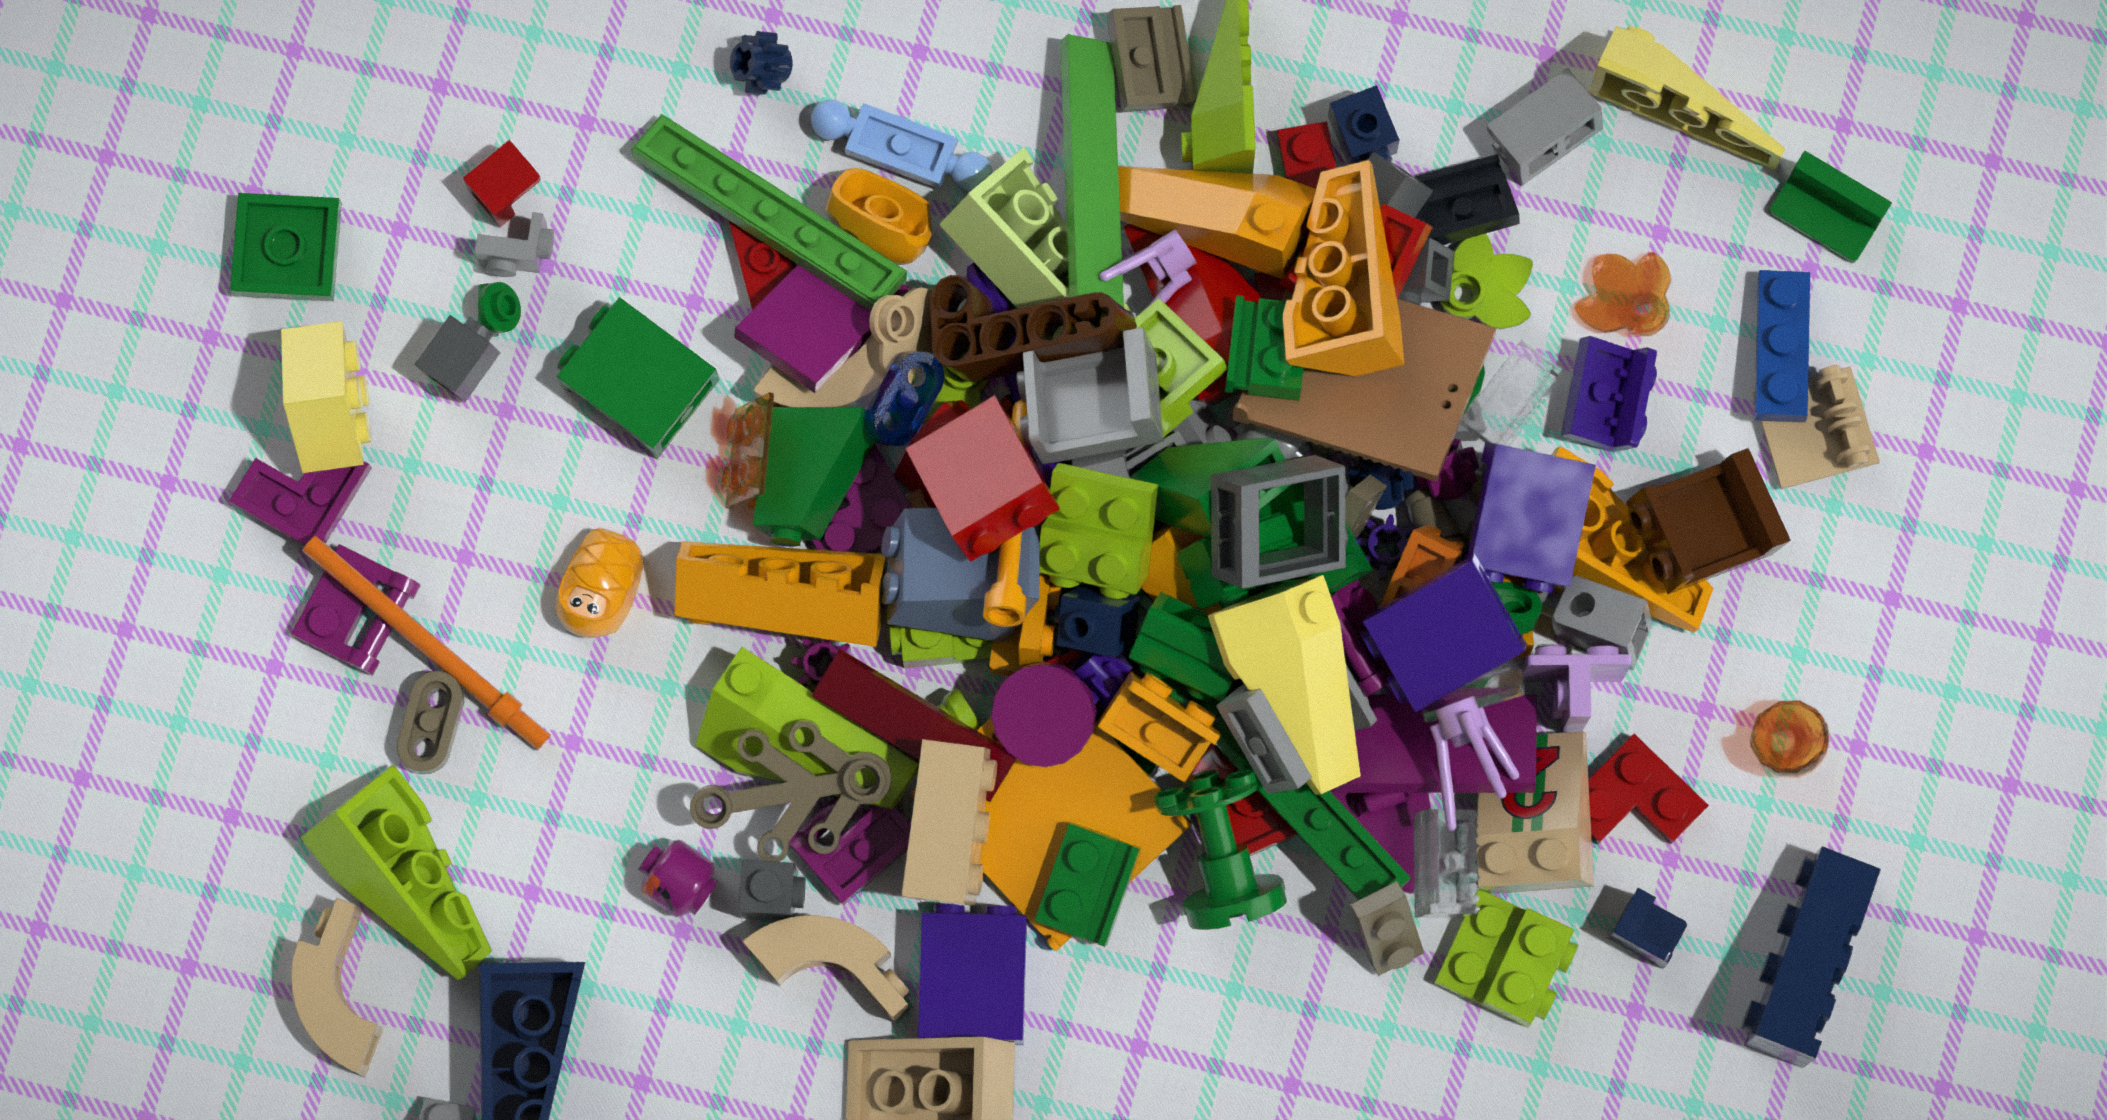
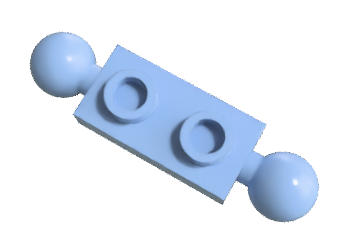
M825 100L819 103L812 112L811 125L818 136L826 140H836L843 136L849 137L845 147L847 155L940 189L947 173L952 175L955 184L960 189L970 192L992 174V166L984 155L977 152H967L961 156L954 155L958 138L863 103L857 119L851 117L848 108L837 100Z

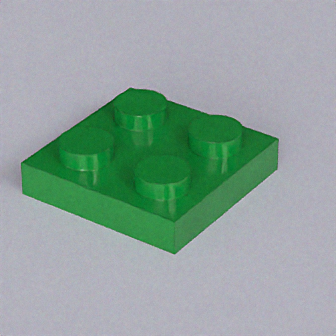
M238 193L230 282L231 294L233 296L334 301L342 209L341 200L332 197Z

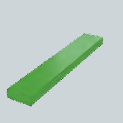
M1067 34L1060 41L1069 298L1093 292H1102L1124 307L1123 274L1108 281L1100 279L1101 272L1122 262L1115 79L1112 47L1110 42Z
M663 114L658 117L631 148L633 159L869 311L872 310L878 299L885 295H894L907 280V270Z

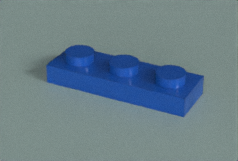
M1759 270L1754 420L1806 423L1808 416L1810 272Z

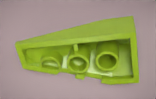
M1226 0L1191 115V132H1181L1182 163L1192 162V170L1253 174L1256 147L1253 85H1251L1250 44L1248 45V0Z
M741 646L712 689L696 740V747L738 774L786 782L759 762L747 761L739 754L737 745L740 737L745 731L756 728L768 735L772 746L816 776L837 772L810 751L806 753L799 752L790 745L789 731L792 726L799 720L809 719L819 726L822 736L851 756L860 752H872L881 756L887 762L892 775L890 788L881 800L870 805L893 810L917 774L919 764L868 729L811 696L813 692ZM801 727L796 730L795 737L799 743L808 745L814 741V733L810 728ZM750 736L745 739L744 745L749 753L758 754L763 751V743L758 737ZM863 768L856 773V779L859 784L870 786L875 782V774L870 769ZM841 793V794H836V795H834V796L840 797V796L842 795V793Z
M393 764L330 812L300 838L333 880L455 979L460 980L488 956L492 949L468 897L461 892H457L447 871V867L452 865L446 849L438 850L427 827L432 818L426 805Z

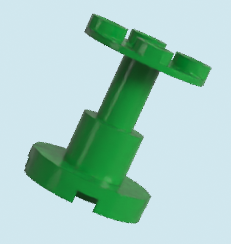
M1253 769L1233 772L1225 778H1219L1217 770L1200 772L1188 778L1189 787L1166 789L1153 796L1157 812L1161 815L1179 816L1196 813L1206 851L1197 857L1204 888L1188 896L1182 904L1189 927L1198 930L1231 926L1229 918L1246 914L1249 922L1269 915L1286 904V888L1283 878L1275 874L1255 875L1248 846L1246 844H1236L1226 807V805L1241 800L1256 791L1258 781Z

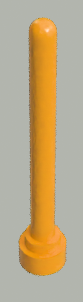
M1022 400L1014 404L1012 411V422L1021 438L1020 418L1027 416V403ZM1022 532L1000 544L997 582L992 584L991 590L986 592L983 608L984 619L993 625L1012 627L1021 624L1025 620L1027 598L1022 593L1021 586L1018 585Z

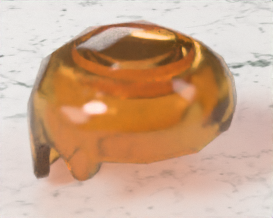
M1801 700L1778 701L1757 715L1749 742L1762 768L1778 777L1799 778L1812 773L1822 763L1828 751L1830 732L1824 717L1816 708Z

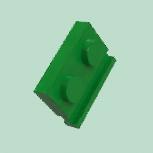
M1236 295L1225 392L1233 393V389L1248 390V395L1300 400L1304 367L1289 365L1286 361L1283 312L1286 301L1259 298V302L1244 301V296Z
M1070 822L1034 921L1076 937L1093 941L1103 947L1107 946L1142 848Z

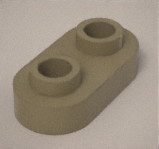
M442 671L428 672L414 683L397 741V752L403 764L417 774H432L440 770L447 763L452 750L464 706V692L457 680L448 673ZM442 691L447 693L448 700L443 707L433 708L430 705V698L435 692ZM426 740L433 742L434 751L430 756L426 758L417 756L416 748L420 742Z

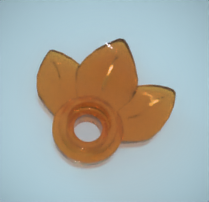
M1654 252L1643 256L1636 265L1628 258L1618 254H1602L1595 257L1592 265V276L1597 292L1582 299L1575 305L1574 308L1579 318L1595 330L1604 333L1624 328L1638 336H1651L1659 332L1666 325L1670 316V307L1665 295L1671 283V275L1665 261ZM1650 304L1652 306V310L1647 314L1640 315L1635 312L1636 307L1640 305Z

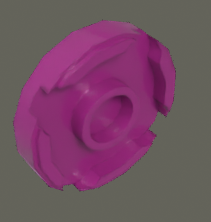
M1043 661L1024 665L1004 680L994 696L991 717L996 737L1009 754L1025 764L1048 767L1063 764L1082 751L1094 733L1097 710L1091 690L1085 682L1083 683L1078 676L1074 675L1075 672L1064 665Z

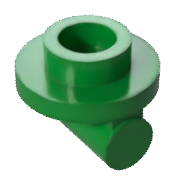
M503 282L478 285V323L494 334L492 337H497L499 333L513 330L519 323L521 316L520 301L515 291Z

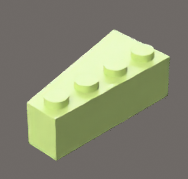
M1025 147L970 191L939 224L1018 309L1069 298L1067 224L1054 206L1058 198L1048 182L1041 185L1030 169V165L1034 160ZM1124 301V308L1127 309L1133 315V313ZM1063 326L1055 331L1053 339L1061 333Z

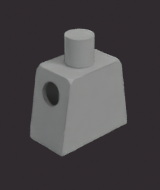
M1572 575L1570 587L1566 586L1565 589L1554 586L1552 593L1534 590L1542 601L1541 614L1552 618L1551 622L1556 637L1586 651L1587 648L1594 646L1618 647L1619 654L1631 655L1630 670H1634L1653 626L1647 600L1576 575ZM1585 611H1590V612H1591V613H1590L1589 615H1587V616L1578 617V615H1579L1580 613H1582V612H1585Z

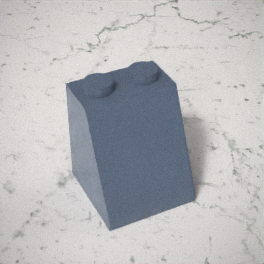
M937 508L904 509L893 526H888L885 529L882 539V556L888 558V572L885 574L881 586V602L887 604V624L1005 642L1017 626L1002 627L993 625L983 617L985 594L991 590V585L997 582L1000 546L994 551L970 562L951 536ZM1040 524L1022 531L1018 585L1021 586L1022 593L1027 598L1025 616L1039 600Z

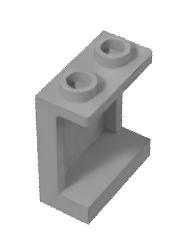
M1143 327L1123 331V348L1044 363L1039 361L1034 350L1023 352L1024 371L1017 372V384L1022 401L1027 403V416L1020 418L1021 433L1025 446H1033L1042 464L1164 442L1156 352Z
M1346 665L1354 731L1369 728L1377 722V718L1369 705L1368 698L1363 695ZM1243 683L1216 705L1267 794L1298 789L1312 778L1261 688L1249 691Z

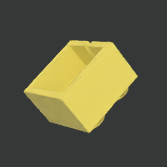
M342 321L281 329L283 405L302 473L364 465L363 444L371 443V430L367 412L361 413L362 406H369L370 401L366 376H356L355 372L361 369L356 340L347 341Z

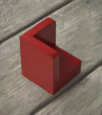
M510 140L463 177L468 191L500 228L515 216L511 205L541 180L539 173Z

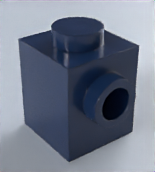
M1377 85L1330 103L1328 118L1347 165L1366 161L1373 152L1389 161L1393 160L1391 155L1397 153L1400 139Z
M1081 585L1063 594L1057 603L1054 613V624L1058 628L1057 645L1109 657H1116L1127 651L1135 644L1140 596L1129 595L1122 599L1108 598L1100 593L1098 587Z

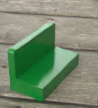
M1804 150L1788 180L1771 205L1769 213L1848 262L1855 263L1886 215L1892 202Z

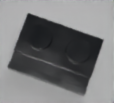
M1498 154L1415 176V178L1433 190L1415 218L1432 226L1428 238L1442 245L1520 224L1519 211L1506 175L1502 171Z

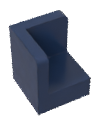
M1638 887L1608 939L1664 969L1672 958V953L1683 935L1687 923L1685 920L1654 904L1656 897Z

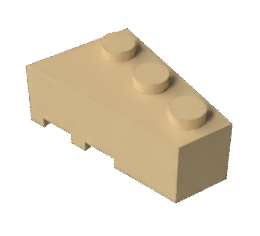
M922 739L901 896L976 906V899L980 894L983 879V864H980L982 843L986 844L990 827V812H985L986 792L994 790L997 774V760L990 759V749Z

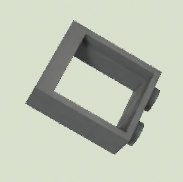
M1312 455L1211 475L1212 577L1243 589L1345 568L1346 546L1348 542V534L1345 527V497L1348 490L1345 466ZM1304 482V546L1259 554V490Z

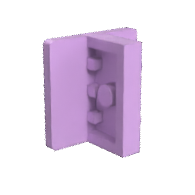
M1560 646L1535 648V655L1526 656L1519 670V682H1556V688H1552L1551 692L1552 719H1561V733L1579 732L1584 730L1591 718L1590 682H1621L1631 667V655L1619 654L1618 647L1614 646L1587 648V655H1567L1566 648Z

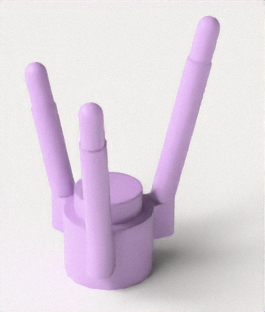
M1174 229L1148 247L1122 258V262L1101 272L1100 279L1108 281L1147 262L1159 281L1167 276L1171 279L1149 303L1148 306H1150L1158 298L1166 303L1180 287L1190 282L1192 278L1187 269L1197 262L1181 236Z
M1474 696L1435 710L1439 723L1430 727L1436 743L1446 827L1449 831H1454L1457 824L1448 739L1452 740L1455 748L1470 742L1472 743L1498 798L1506 797L1507 793L1482 739L1483 737L1512 780L1519 778L1518 770L1490 726L1483 707L1478 708Z

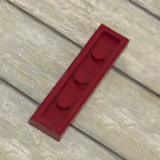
M841 649L836 653L811 695L920 760L922 739L990 749V759L997 760V774L994 790L986 792V801L991 802L1017 759L1009 754L1002 745Z

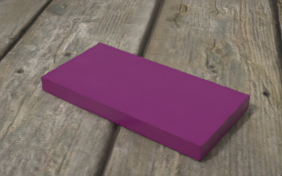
M1394 694L1367 696L1369 705L1377 718V722L1369 728L1355 730L1361 776L1329 791L1331 793H1442L1436 743L1430 730L1431 726L1439 723L1435 710L1474 696L1478 708L1483 707L1490 726L1519 772V778L1512 780L1498 761L1485 738H1482L1500 775L1506 793H1536L1537 694H1447L1417 712L1414 711L1409 701L1402 705ZM1448 739L1453 793H1495L1472 743L1470 742L1455 748L1452 740Z

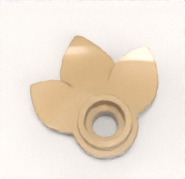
M914 288L904 296L885 295L877 300L870 313V329L873 337L880 343L879 362L882 371L890 382L901 388H910L914 376V364L937 361L932 348L930 308L932 290L928 288Z

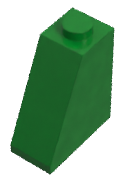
M769 407L753 526L768 535L770 542L780 546L796 547L800 546L801 540H821L881 433L882 422L862 407Z
M1271 437L1176 446L1165 449L1130 478L1158 484L1154 520L1211 539V475L1286 460L1276 440ZM1292 484L1259 490V510Z

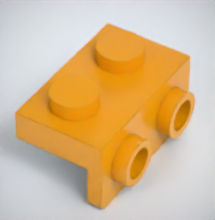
M1039 573V600L1025 616V620L1017 626L1005 642L993 641L989 670L992 674L1010 676L1024 665L1043 662L1044 656H1052L1056 627L1055 625H1049L1051 610L1055 611L1058 601L1062 598L1063 587L1054 585L1050 581V575Z
M1130 672L1097 721V727L1185 782L1211 743L1215 745L1221 736L1218 727L1213 724L1216 716L1191 700L1187 706L1182 705L1169 696L1173 689L1156 676L1147 672L1142 679L1133 672Z

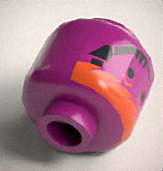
M673 840L665 849L655 844L638 868L640 872L646 875L641 884V892L647 899L672 916L681 917L688 911L695 915L718 883L712 877L715 868L714 864L710 859L682 840Z

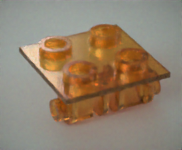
M769 392L735 409V413L729 418L726 438L727 442L732 444L730 463L724 468L721 481L722 492L727 494L726 509H732L748 501V509L755 510L756 497L764 494L774 393Z

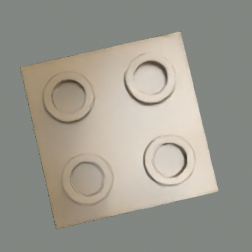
M1831 365L1819 370V375L1808 377V416L1806 423L1761 421L1781 490L1880 463L1851 366L1840 369L1839 365Z

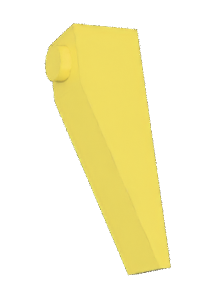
M1629 26L1627 29L1615 27L1598 63L1589 90L1591 95L1776 170L1785 150L1780 143L1664 45L1655 42V37L1651 33L1633 26Z
M1324 575L1286 581L1207 615L1225 667L1234 679H1241L1249 691L1261 688L1312 776L1307 781V784L1314 794H1323L1360 777L1341 626Z

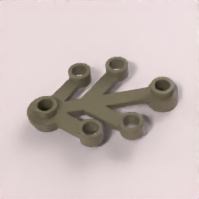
M802 719L797 721L789 731L790 745L799 752L806 753L810 751L837 771L816 776L772 746L768 735L764 731L753 728L745 731L740 737L737 745L739 754L747 761L759 762L786 782L731 792L718 785H707L699 789L693 796L690 803V813L693 820L699 826L706 829H716L728 821L731 813L791 803L774 829L765 832L757 845L758 854L764 861L780 862L789 852L790 840L819 798L842 793L827 819L817 822L810 830L808 836L809 844L815 852L828 854L837 848L841 839V831L860 804L875 803L887 794L892 780L891 770L887 762L875 753L860 752L851 756L822 736L819 726L814 721ZM798 728H810L814 733V741L808 745L799 743L795 737V732ZM750 736L758 737L763 743V751L758 754L749 753L744 745L745 739ZM863 768L870 769L875 774L874 784L870 786L859 784L856 779V773ZM709 796L717 797L722 802V811L717 814L707 812L704 808V799ZM819 829H829L833 833L834 842L831 845L822 846L816 841L815 833ZM769 838L779 839L783 844L782 853L778 855L769 854L765 850L764 842Z

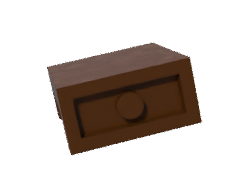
M1749 448L1729 455L1720 464L1654 488L1653 485L1643 487L1626 501L1629 508V522L1633 530L1638 535H1641L1650 554L1649 564L1655 578L1663 583L1667 594L1772 556L1791 541Z

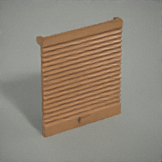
M1286 289L1281 301L1292 300L1293 294ZM1397 299L1401 320L1404 365L1356 377L1304 368L1299 401L1248 395V390H1243L1238 403L1233 408V420L1244 424L1253 423L1256 427L1263 426L1266 430L1272 429L1276 433L1282 432L1286 436L1292 435L1295 439L1302 438L1305 442L1312 441L1315 445L1322 444L1325 448L1331 447L1335 451L1341 450L1345 454L1351 453L1354 457L1361 456L1364 460L1371 459L1374 463L1381 462L1384 466L1391 465L1394 469L1400 468L1404 472L1410 471L1416 476L1437 482L1495 337L1496 328Z

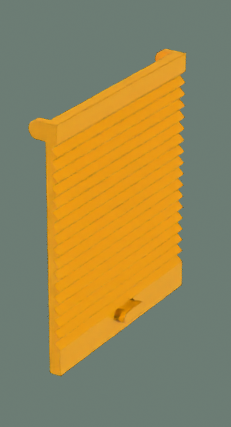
M991 717L977 731L1002 745L996 737ZM1096 720L1094 733L1082 751L1063 764L1040 767L1025 764L1016 759L991 802L986 801L985 812H990V827L986 844L982 843L980 864H983V872L1019 911L1027 916V919L1046 938L1048 945L1057 952L1073 935L1034 920L1070 822L1120 839V841L1141 847L1142 849L1130 882L1184 833L1193 822L1186 815L1165 816L1157 812L1153 796L1163 790L1111 735L1097 727ZM916 788L910 793L914 798Z

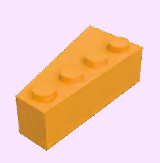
M682 541L676 557L674 616L687 618L688 621L696 624H711L715 622L876 647L884 613V603L881 602V586L886 573V557L876 553Z

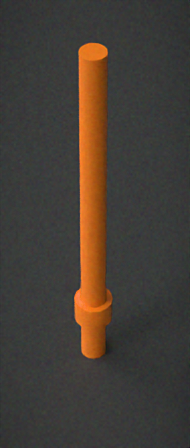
M316 535L306 544L302 551L444 672L453 676L464 689L490 710L487 715L502 728L508 725L536 750H539L550 738L551 734L520 709L523 706L520 701L508 691L503 695Z

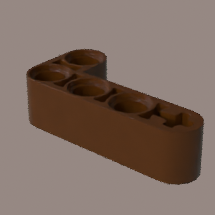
M949 275L942 278L931 292L930 308L934 357L944 367L968 382H978L1024 371L1023 352L1034 350L1039 361L1044 363L1123 348V331L1137 328L1134 316L1113 298L1102 292L1083 294L994 314L992 300L988 295L959 275ZM967 298L964 306L957 311L960 303ZM1063 326L1061 333L1053 339L1055 331ZM1016 336L1014 343L1006 349L1009 340ZM969 346L966 355L960 359L962 351Z

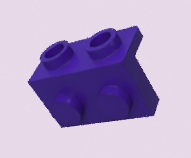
M1593 336L1580 338L1561 436L1610 452L1637 448L1647 428L1645 412L1649 392L1653 388L1657 377V369L1655 367L1657 350L1649 347L1632 350Z

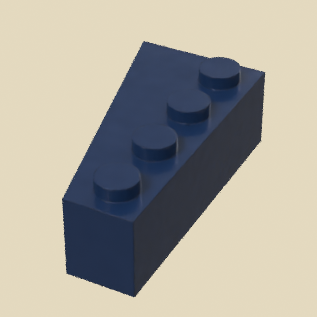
M1823 846L1815 853L1814 858L1805 855L1794 883L1802 887L1797 904L1794 906L1787 903L1776 931L1779 934L1785 935L1778 954L1768 953L1758 981L1766 983L1761 1001L1759 1003L1751 1000L1740 1029L1749 1032L1744 1044L1745 1046L1801 1068L1816 1059L1822 1041L1815 1039L1816 1033L1821 1034L1826 1022L1831 1017L1836 1002L1832 990L1834 984L1839 985L1847 970L1853 946L1849 944L1852 936L1856 937L1861 929L1881 871L1880 868Z
M585 962L480 964L481 1120H549Z

